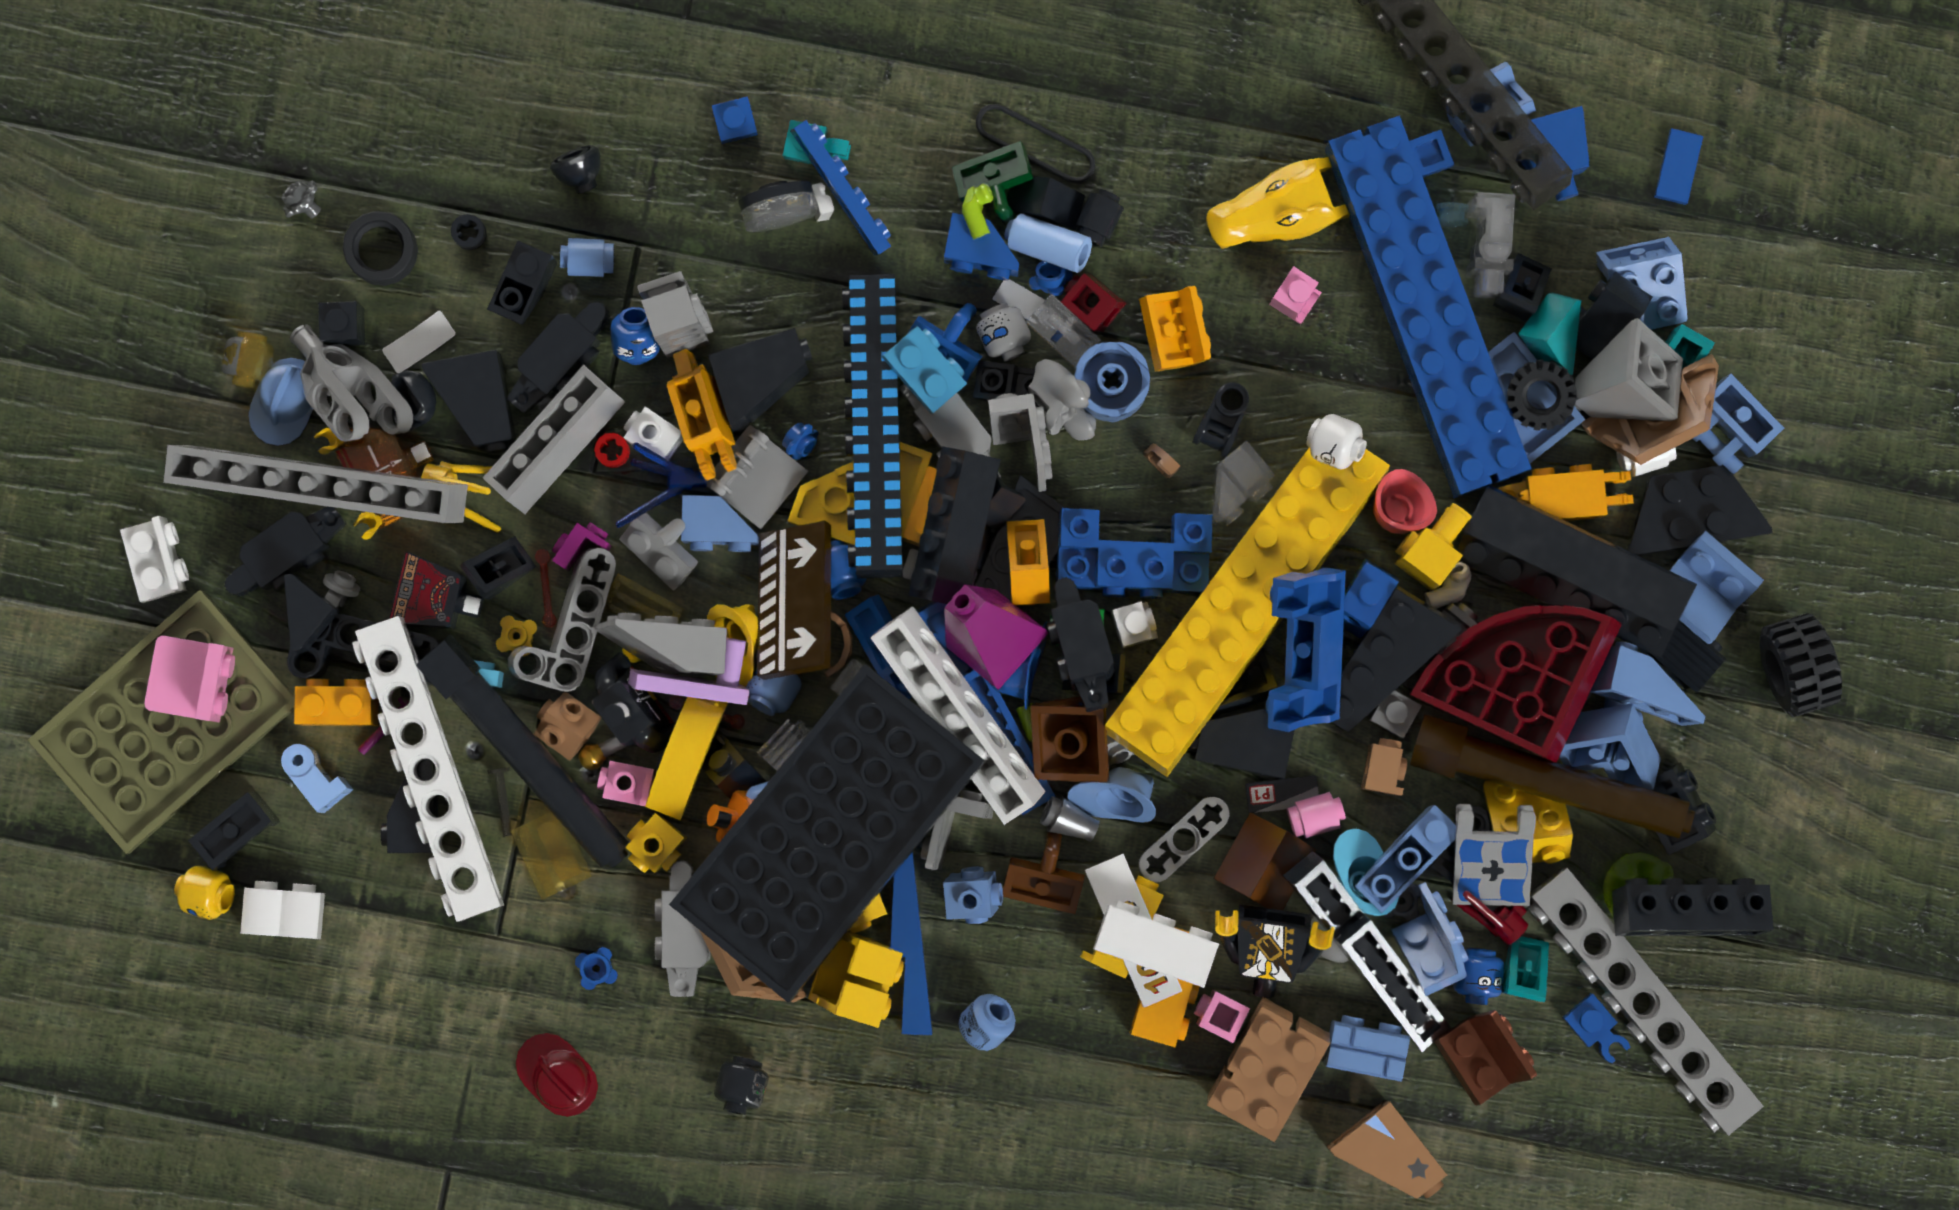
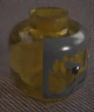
M238 331L237 337H231L226 341L221 370L225 375L233 377L232 385L254 389L255 382H261L267 371L272 368L275 349L267 343L268 337Z

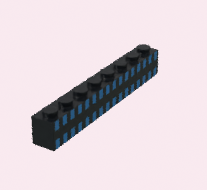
M895 274L849 275V288H842L843 311L850 310V324H843L844 347H851V360H844L845 383H852V397H845V419L852 420L853 434H846V456H853L854 470L846 471L847 493H854V507L847 508L848 530H855V545H848L849 568L856 567L857 579L903 577L898 376L882 358L887 351L897 344Z

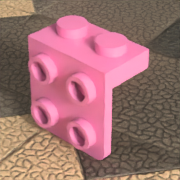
M169 636L158 637L155 643L144 705L146 709L220 723V717L225 714L228 703V694L225 693L227 680L231 678L235 666V656L232 655L233 648Z

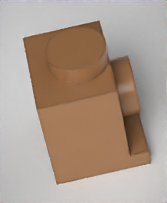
M1380 738L1379 745L1369 744L1361 789L1394 796L1403 795L1404 788L1396 787L1397 780H1404L1407 768V759L1402 758V742Z

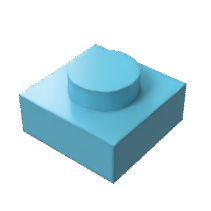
M475 661L481 668L478 672L492 687L502 688L504 673L494 670L495 663Z

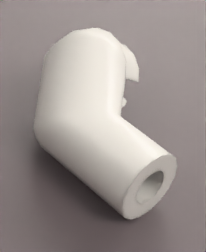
M1458 561L1444 580L1441 588L1424 594L1426 603L1438 609L1461 601L1471 582L1472 575L1469 566Z

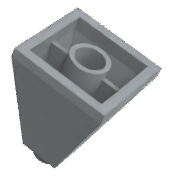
M1638 318L1634 319L1575 378V387L1577 389L1575 407L1579 411L1583 410L1590 417L1676 420L1678 419L1683 358Z

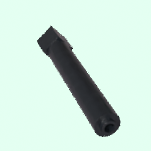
M451 634L421 658L416 664L419 670L445 699L450 697L600 868L606 864L613 868L628 855L625 847L629 842L478 672L481 668Z

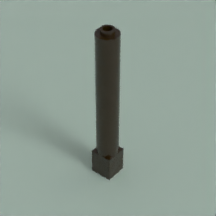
M1424 715L1412 754L1411 766L1450 778H1454L1455 772H1460L1678 839L1681 832L1688 834L1690 832L1695 811L1688 810L1689 801L1467 735L1468 727Z

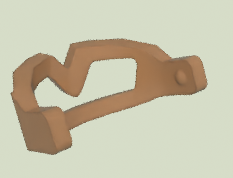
M831 612V620L835 621L842 630L844 648L839 662L824 672L827 678L847 665L852 654L853 637L848 624L838 614Z

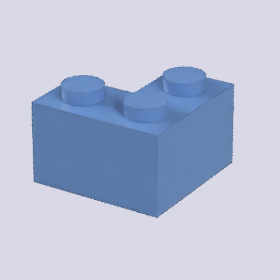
M1633 703L1580 712L1559 756L1565 765L1585 771L1604 768L1609 778L1649 790L1654 789L1661 760Z

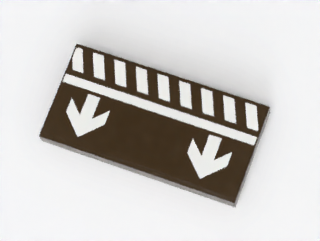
M824 520L759 533L757 676L767 680L831 668V524Z

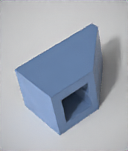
M682 495V520L685 523V529L681 534V541L684 544H690V550L713 551V545H728V551L751 552V545L759 546L758 535L721 496Z

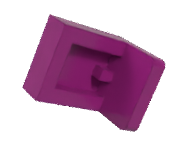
M589 522L586 528L576 523L569 535L563 533L554 545L552 552L556 555L552 561L570 571L578 555L584 550L589 541L609 551L612 545L605 541L609 534Z

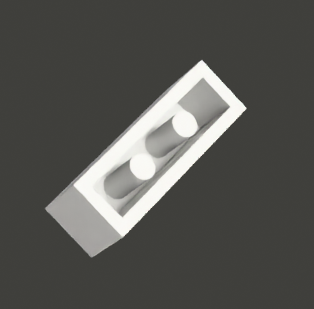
M1118 901L1116 907L1107 906L1093 949L1194 985L1205 987L1219 943L1211 941L1213 933L1191 926L1189 933L1174 928L1176 920L1159 914H1154L1153 920L1138 915L1140 908Z

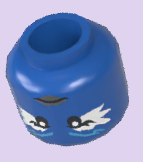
M631 307L623 310L611 323L612 351L621 361L632 365H640L653 359L660 350V346L653 337L645 310L640 307Z

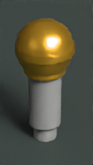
M613 736L599 745H585L580 750L579 761L586 769H598L606 760V757L626 746L622 745L616 736Z

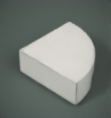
M822 183L813 184L814 196L810 200L816 222L829 220L834 211L831 197L825 194V185Z

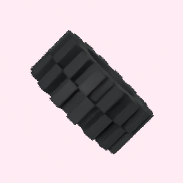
M1540 359L1536 362L1524 364L1521 369L1514 373L1507 390V404L1512 411V416L1522 422L1521 425L1534 428L1533 430L1538 431L1546 428L1550 430L1558 424L1560 426L1568 416L1570 417L1576 403L1577 389L1572 375L1570 376L1564 366L1561 367L1556 364L1557 362L1551 360L1548 362ZM1536 381H1547L1557 391L1555 403L1547 409H1537L1527 399V390Z

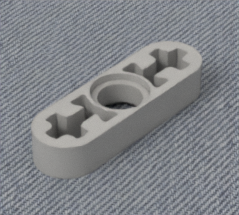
M1207 797L1198 802L1141 855L1138 863L1141 875L1152 882L1166 880L1226 825L1229 819V809L1226 803L1217 797ZM1206 804L1210 807L1218 805L1221 808V811L1218 813L1221 820L1217 824L1213 821L1207 822L1202 828L1208 831V834L1202 838L1199 830L1187 821L1192 816H1194L1196 822L1201 820L1206 814L1202 809ZM1181 828L1189 829L1195 837L1194 845L1186 851L1177 849L1173 844V835ZM1166 841L1169 850L1179 856L1180 859L1174 864L1172 858L1169 857L1162 864L1165 869L1163 874L1160 875L1157 872H1153L1150 875L1146 871L1149 867L1147 858L1151 855L1154 858H1159L1166 852L1159 847Z

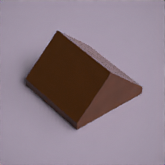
M1080 696L1036 703L1030 706L1034 776L1037 780L1109 781L1107 730L1105 729L1106 708L1086 712Z
M1250 812L1213 879L1265 908L1284 910L1294 889L1283 875L1310 852L1313 851L1315 853L1317 849L1288 831Z

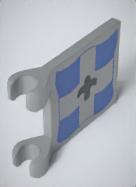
M1458 804L1456 806L1453 905H1472L1463 896L1465 891H1469L1484 905L1530 906L1533 837L1536 823V815L1533 812L1532 805L1518 806L1517 832L1472 831L1474 814L1471 805Z

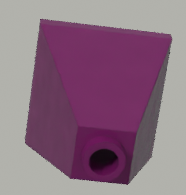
M964 585L944 607L946 647L998 690L1049 633L996 589Z

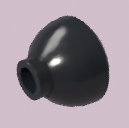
M587 145L560 155L550 165L553 175L563 184L574 187L577 194L595 188L597 186L595 178L601 166L599 148Z

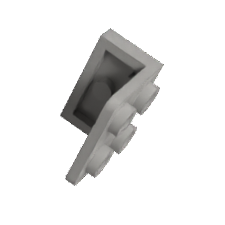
M1008 393L1002 394L996 399L988 400L993 445L1031 440L1039 492L1046 491V480L1052 479L1050 447L1046 439L1043 406H1035L1034 394L1017 396L1016 394Z
M962 790L935 823L932 836L925 837L921 851V859L926 860V869H942L955 812L992 819L994 810L986 802L982 793Z

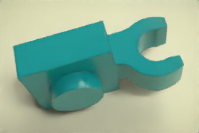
M790 120L782 156L787 160L812 164L790 132V130L802 122ZM817 125L827 139L824 147L830 156L837 155L841 160L848 161L851 150L849 141L827 138V127Z

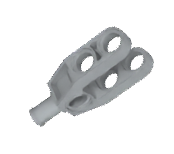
M301 325L292 332L290 341L306 357L300 372L305 399L338 439L345 442L362 438L364 434H368V415L353 396H356L370 413L369 417L373 421L376 420L388 434H400L410 430L413 423L411 407L376 365L343 344H323L309 325L305 327ZM372 384H374L376 389V401L371 393ZM327 395L332 397L331 407L328 404ZM393 408L397 414V425L394 424L392 418ZM349 415L351 416L353 422L352 432L350 431L348 426Z

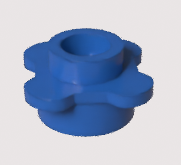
M1041 261L1036 266V275L1029 279V286L1033 290L1041 289L1051 296H1059L1064 292L1065 283L1072 280V271Z
M801 422L795 424L783 439L782 445L786 448V453L792 455L795 461L809 455L817 444L819 432L815 429L812 430L813 426L811 424L804 425Z
M601 947L596 953L589 955L581 953L576 957L575 965L580 968L582 976L581 985L583 988L592 990L597 984L604 982L612 984L616 981L618 973L612 968L610 961L612 952L608 948ZM594 965H598L600 967L599 972L593 971Z

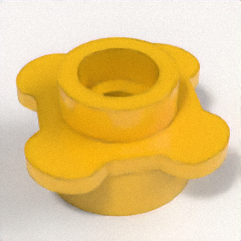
M510 615L501 619V637L496 641V647L499 651H513L521 646L533 647L531 645L533 634L537 632V625L534 621H518ZM516 632L520 634L518 640L513 638V634ZM526 653L523 655V657L528 656L531 653Z

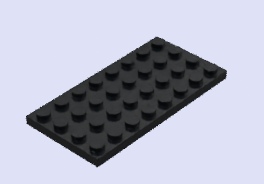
M865 664L669 905L787 1003H790L982 767L985 760Z

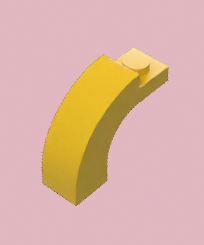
M687 697L663 754L645 807L681 820L728 702Z

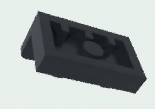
M1681 762L1658 774L1654 789L1652 790L1689 801L1688 810L1695 811L1689 834L1681 832L1678 839L1656 832L1668 855L1709 837L1716 830L1714 825L1716 817L1712 808L1707 802L1703 803L1696 791L1698 783L1690 769H1684Z

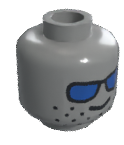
M1003 303L980 314L982 320L979 321L976 329L988 356H1002L1004 362L1025 353L1023 346L1030 341L1031 333L1019 308L1009 307L1007 303Z

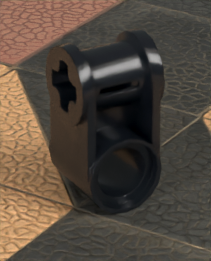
M1231 382L1219 388L1208 412H1205L1193 438V444L1203 443L1220 451L1222 457H1227L1240 429V422L1248 407L1249 395L1245 387ZM1226 391L1238 393L1242 400L1241 407L1234 411L1224 408L1221 404L1222 394ZM1208 431H1210V432H1212V433H1215V434H1217V435L1223 437L1224 439L1219 438V437H1217V436H1215V435H1213V434H1210Z

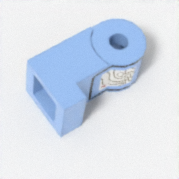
M293 744L283 752L281 763L284 771L316 812L325 813L354 790L343 777L337 776L334 780L331 779L320 765V756L314 748L302 744Z

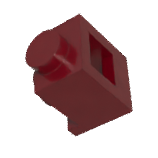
M1084 273L1082 276L1076 275L1064 289L1067 295L1061 301L1066 308L1088 327L1097 332H1104L1126 305L1123 299L1116 296L1092 274ZM1095 293L1099 297V302L1092 308L1088 303V299Z

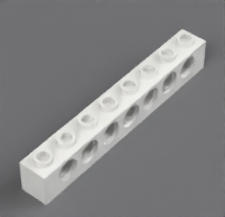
M396 616L355 631L358 640L353 642V648L359 663L366 662L370 677L365 678L371 698L373 700L378 698L383 713L378 714V719L385 736L391 734L396 747L390 750L392 760L398 772L404 770L408 785L403 786L404 794L410 808L417 807L421 821L416 822V828L422 843L426 844L429 842L434 857L429 858L428 861L435 880L442 879L446 893L441 895V899L449 917L454 915L456 922L504 906L424 674L416 666L419 660L404 618ZM393 651L398 658V664L393 671L385 673L379 666V659L385 652ZM405 687L410 692V702L406 707L397 709L392 703V694L396 689ZM412 723H418L423 729V737L415 745L407 743L404 737L405 729ZM425 759L433 761L436 767L434 777L428 781L421 780L417 775V766ZM437 795L444 796L449 804L447 813L442 817H435L429 809L430 801ZM450 831L456 832L461 838V847L453 854L446 852L442 846L444 835ZM463 867L470 869L474 875L473 885L467 890L460 889L455 883V874Z

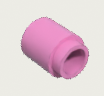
M1330 792L1297 801L1295 806L1287 808L1290 825L1296 837L1304 835L1305 838L1340 829V820L1346 819L1340 798L1333 799Z

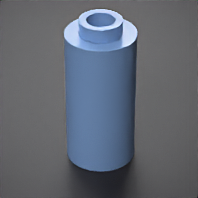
M1023 213L1019 214L1016 219L1010 220L1005 230V239L1008 240L1009 249L1076 273L1083 270L1091 253V237Z

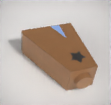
M1386 1099L1326 1146L1334 1156L1416 1199L1422 1195L1426 1199L1434 1195L1443 1187L1444 1184L1441 1180L1447 1176L1398 1111Z

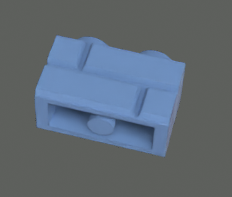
M1342 1015L1341 1022L1331 1021L1329 1030L1330 1045L1325 1052L1324 1066L1402 1082L1410 1036L1401 1034L1402 1026L1380 1022L1378 1029L1365 1027V1019Z

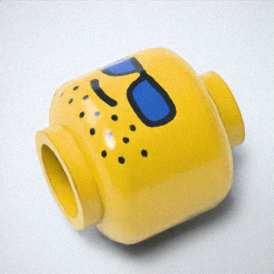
M194 866L177 879L174 893L177 897V903L183 912L212 920L230 909L234 901L235 889L225 873L203 866Z

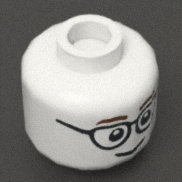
M1329 414L1323 419L1318 418L1314 421L1309 430L1306 444L1310 447L1311 456L1316 461L1342 470L1348 468L1353 461L1359 462L1366 450L1367 442L1362 440V428L1358 423L1336 414Z

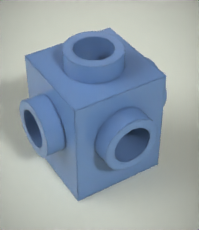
M967 867L961 869V873H951L943 882L946 919H965L968 924L984 923L995 914L999 908L998 906H1001L1003 903V888L1001 883H996L995 871L984 872L983 867Z

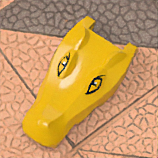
M1329 157L1297 161L1270 173L1262 181L1240 193L1234 199L1211 208L1207 212L1206 221L1212 239L1221 249L1247 241L1253 243L1269 242L1276 239L1289 241L1310 236L1339 220L1348 218L1350 213L1346 205L1333 207L1321 172L1332 168Z

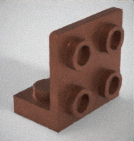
M1496 1010L1470 1016L1434 1041L1475 1106L1481 1105L1509 1084L1532 1080L1537 1076L1533 1068L1534 1061L1525 1048L1518 1045L1512 1036L1513 1029L1511 1024L1502 1014H1498Z

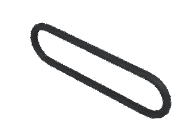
M989 104L979 111L976 118V128L984 138L1001 147L1009 145L988 134L982 127L981 120L983 115L989 110L996 109L1083 153L1089 159L1090 168L1086 175L1075 178L1027 154L1030 162L1072 183H1083L1094 174L1096 167L1095 159L1092 153L1084 147L1002 105Z

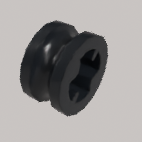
M465 214L456 218L452 223L451 236L462 249L476 250L485 242L487 231L479 218L475 215ZM471 223L476 224L477 226L474 229L478 232V236L476 238L469 237L467 241H462L461 238L464 236L460 232L461 227L468 228Z

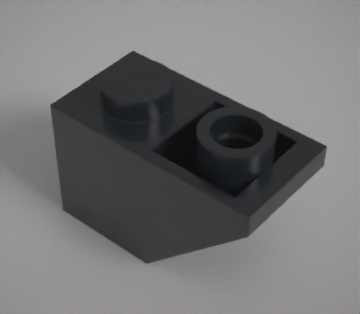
M517 241L487 310L523 325L543 297L557 265L555 258L546 252Z
M717 728L702 765V769L716 786L731 799L732 794L737 790L748 791L752 786L767 782Z

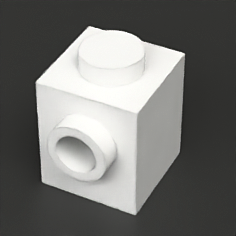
M644 407L641 413L635 411L623 428L627 431L624 439L663 467H665L683 441L679 429L647 407Z

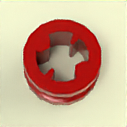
M606 433L597 440L595 455L599 462L606 467L617 468L624 465L629 459L630 447L621 435ZM615 440L616 445L623 448L621 456L616 454L618 459L610 461L609 456L602 453L604 445L609 447L607 442Z

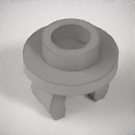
M339 570L335 571L334 574H326L323 583L329 588L325 599L337 608L339 606L343 607L348 596L356 597L360 592L359 585L355 583L356 578L347 572Z

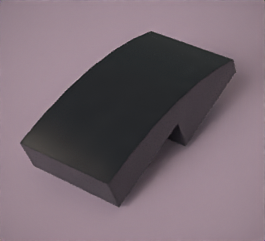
M980 361L977 368L973 398L988 401L996 399L1002 394L1012 393L1017 396L1030 394L1028 386L1033 381L1035 369L1018 367L1015 364Z

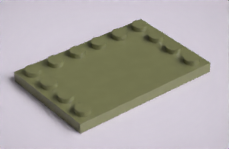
M199 590L33 734L28 741L126 854H130L294 711L295 695L203 590ZM169 636L233 648L232 655L235 656V666L231 678L227 680L225 693L228 694V703L225 714L220 717V723L146 709L144 702L155 643L158 637Z

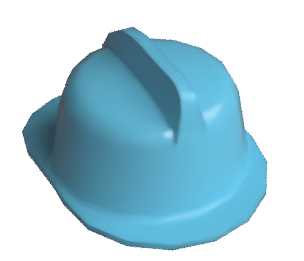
M1360 829L1346 830L1339 835L1334 844L1333 859L1338 873L1337 879L1363 913L1373 916L1386 915L1395 908L1399 897L1381 913L1355 887L1357 882L1383 855V851L1377 840L1368 832Z

